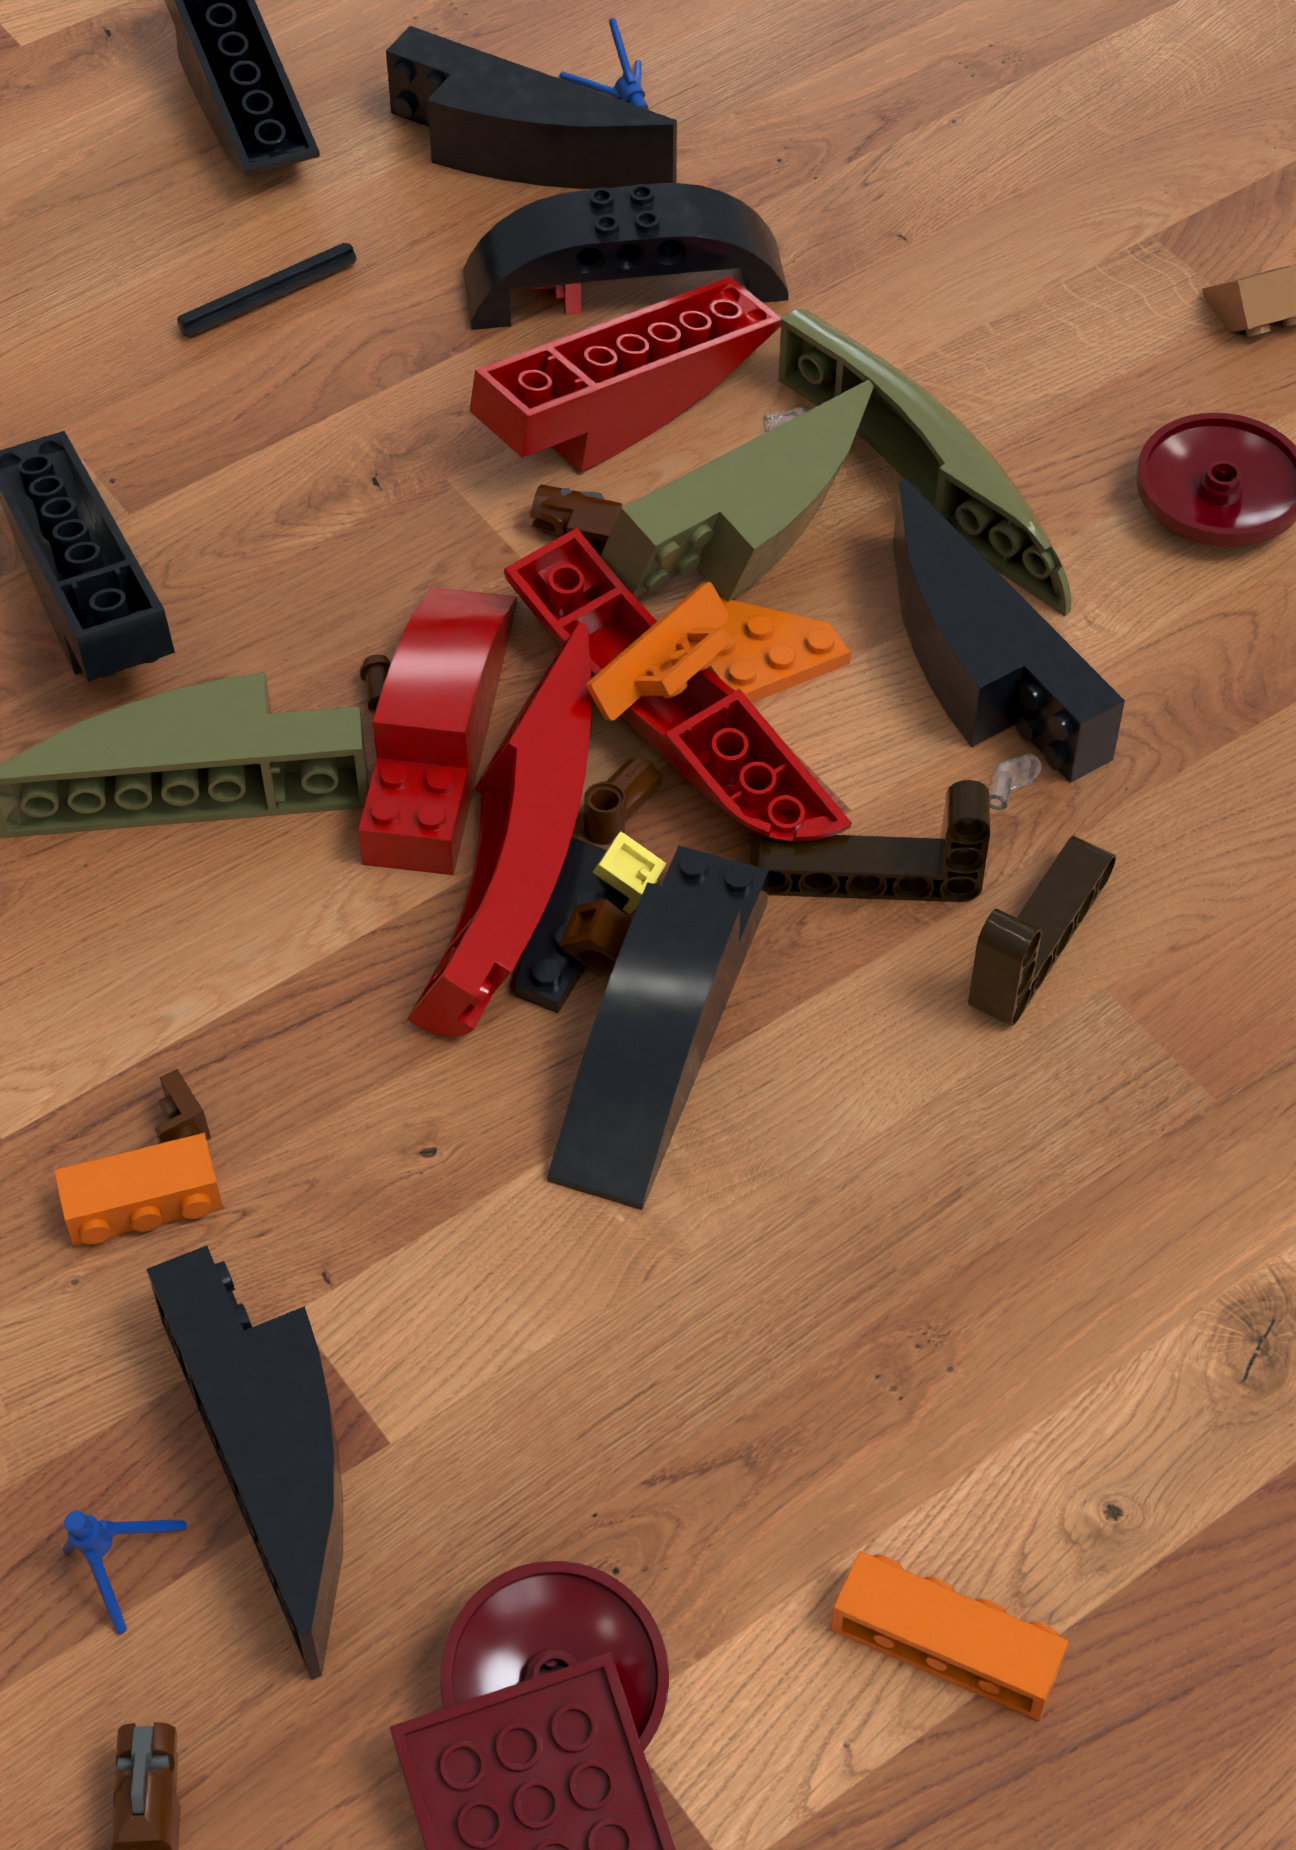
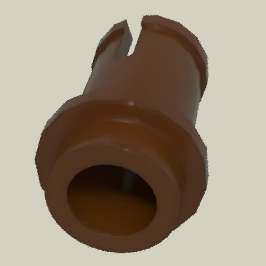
M371 655L364 660L363 665L360 667V677L366 683L367 705L370 711L374 710L376 712L381 691L391 665L389 659L384 655Z

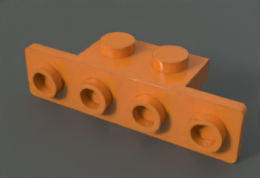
M702 582L587 683V689L605 720L614 721L641 696L671 698L685 690L687 681L693 675L716 662V655L729 644L722 628H719L729 619V614L711 582Z

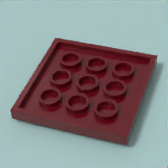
M611 1652L390 1726V1733L426 1850H676Z

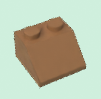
M1296 264L1202 289L1205 299L1230 332L1245 330L1247 337L1271 331L1269 323L1281 320L1283 327L1296 324Z

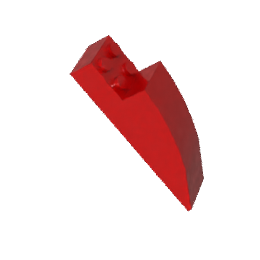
M727 277L475 369L470 412L522 458L553 447L575 468L583 472L648 437L712 391L781 327L782 318L734 279Z
M431 587L411 615L392 659L372 722L377 759L358 828L362 865L454 875L515 614L517 596Z

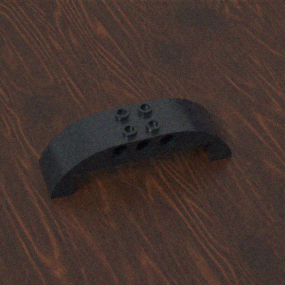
M683 183L637 184L635 186L596 188L561 193L537 200L515 210L496 223L480 239L463 268L471 330L511 326L509 289L741 268L745 289L761 302L787 301L789 297L776 239L759 214L741 200L723 191L701 185Z

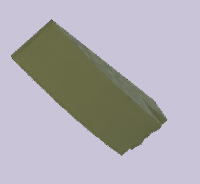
M867 380L622 507L601 557L635 597L646 591L652 594L662 588L670 578L678 574L686 576L697 568L713 584L714 588L723 598L729 602L756 583L782 559L803 534L819 510L850 451L874 384Z
M265 672L217 679L174 689L125 704L83 720L0 764V837L12 838L364 808L369 785L360 706L272 713Z

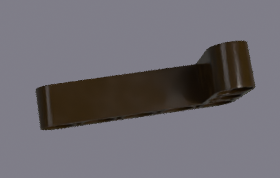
M962 780L948 788L940 839L834 835L813 841H786L759 835L752 843L751 865L769 870L768 895L967 902L978 897L983 886L990 839L989 789L985 784L974 780Z
M1072 836L1017 918L996 908L991 912L982 927L977 941L968 1005L1012 1026L1017 1023L1106 885L1116 862L1115 854Z

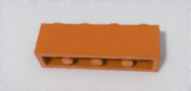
M859 1551L833 1607L831 1631L1037 1721H1040L1063 1664L1069 1640L1060 1637L1058 1632L1047 1624L1037 1621L1027 1623L1008 1615L1003 1607L987 1599L973 1600L955 1592L950 1584L939 1578L931 1576L922 1578L903 1570L897 1561L888 1556L880 1554L871 1556Z

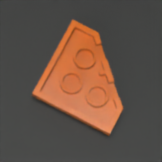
M720 597L729 614V619L719 628H722L729 644L716 655V662L708 667V669L735 691L740 689L751 703L850 664L851 652L829 622L735 600L727 602L724 598Z

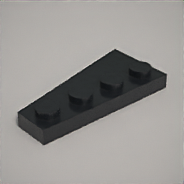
M571 837L556 885L526 945L515 982L516 997L559 1013L587 968L559 947L575 906L607 899L622 911L629 898L592 873L606 852L605 849Z

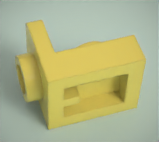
M620 831L592 873L629 898L622 910L630 915L637 908L647 882L662 885L658 877L667 863Z

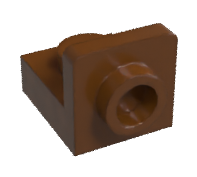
M176 1069L160 1077L165 1097L159 1099L158 1102L167 1121L155 1128L159 1144L205 1133L206 1140L210 1139L211 1136L204 1111L179 1070Z

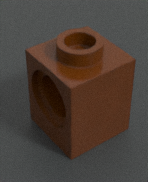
M607 899L575 906L559 947L597 976L612 974L632 919Z

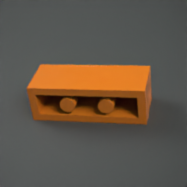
M205 1133L54 1170L64 1220L73 1246L99 1244L113 1236L133 1231H150L161 1224L184 1218L198 1219L212 1211L223 1209Z

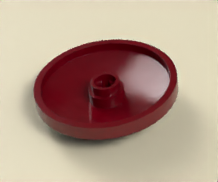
M1200 413L1182 417L1158 429L1145 443L1139 457L1136 474L1138 493L1146 509L1157 521L1169 530L1190 540L1226 547L1247 546L1265 542L1284 533L1296 522V445L1275 428L1241 415Z
M541 1561L522 1565L492 1579L467 1602L459 1613L448 1635L440 1669L443 1708L611 1652L644 1751L660 1725L668 1697L669 1666L663 1638L656 1622L642 1601L628 1587L609 1574L588 1565L569 1561Z

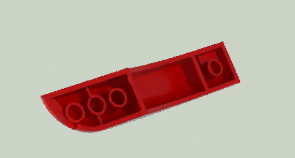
M579 622L539 683L535 686L474 790L482 794L479 837L473 873L463 909L445 953L407 1020L426 1031L442 1036L459 1037L474 1030L492 995L516 966L556 885L577 819L589 749L591 694L586 685L591 680L588 627L582 622Z

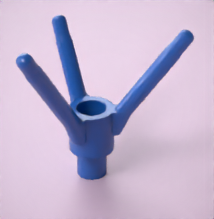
M610 18L609 25L623 70V76L617 80L615 86L611 87L564 71L559 76L563 80L648 110V105L644 100L645 92L641 87L642 62L640 60L635 61L632 73L615 18Z
M77 1510L72 1511L66 1516L64 1526L68 1530V1540L63 1546V1551L66 1554H71L77 1548L87 1559L114 1628L118 1634H123L127 1627L103 1565V1556L110 1550L112 1538L119 1534L184 1531L187 1523L184 1520L98 1521L92 1515H85Z

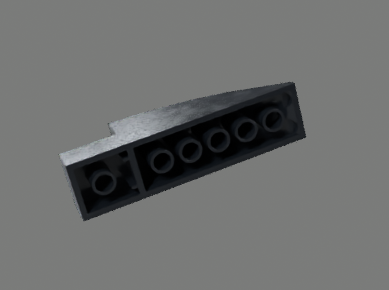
M164 0L176 28L178 58L187 79L219 141L243 174L248 176L320 157L319 149L255 0Z
M409 26L386 50L391 113L429 127L432 163L466 173L505 181L575 189L635 186L637 184L676 183L677 120L412 26Z
M65 430L0 450V502L41 602L74 674L84 672L89 682L98 678L110 677L116 672L143 663L155 662L161 657L175 653L165 610Z
M907 479L900 481L898 484L893 547L902 619L915 656L931 689L971 747H974L1016 725L1020 735L1025 740L1031 741L1044 755L1049 766L1054 770H1058L1070 783L1114 759L1125 700Z
M679 845L662 885L647 882L614 965L580 1064L548 1172V1182L643 1210L767 906L769 870Z
M206 1245L147 1269V1273L165 1332L311 1680L322 1676L343 1558V1491L339 1449L320 1353L305 1306L252 1327L243 1303L237 1304L232 1292L235 1288L225 1262L221 1261L215 1264Z

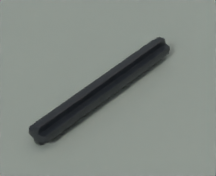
M350 243L339 244L184 313L177 318L180 331L184 336H194L350 266L357 260L354 249Z

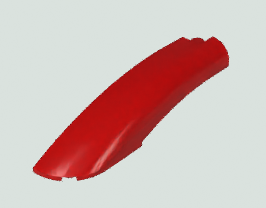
M578 528L504 568L507 582L560 647L563 646L579 622L588 627L591 679L657 622L627 589ZM708 668L698 671L687 681L685 690L671 698L641 696L621 714L624 720L694 787L737 822L759 834L786 841H813L834 836L851 828L852 822L740 689L735 691Z

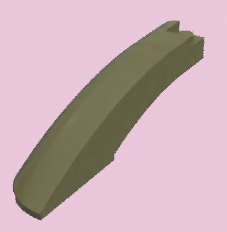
M797 309L781 319L778 381L819 406L849 389L870 380L874 384V388L856 434L868 442L889 462L903 479H907L997 572L1064 616L1071 612V593L1068 579L1047 534L1017 486L974 434L953 413L914 380L808 310Z

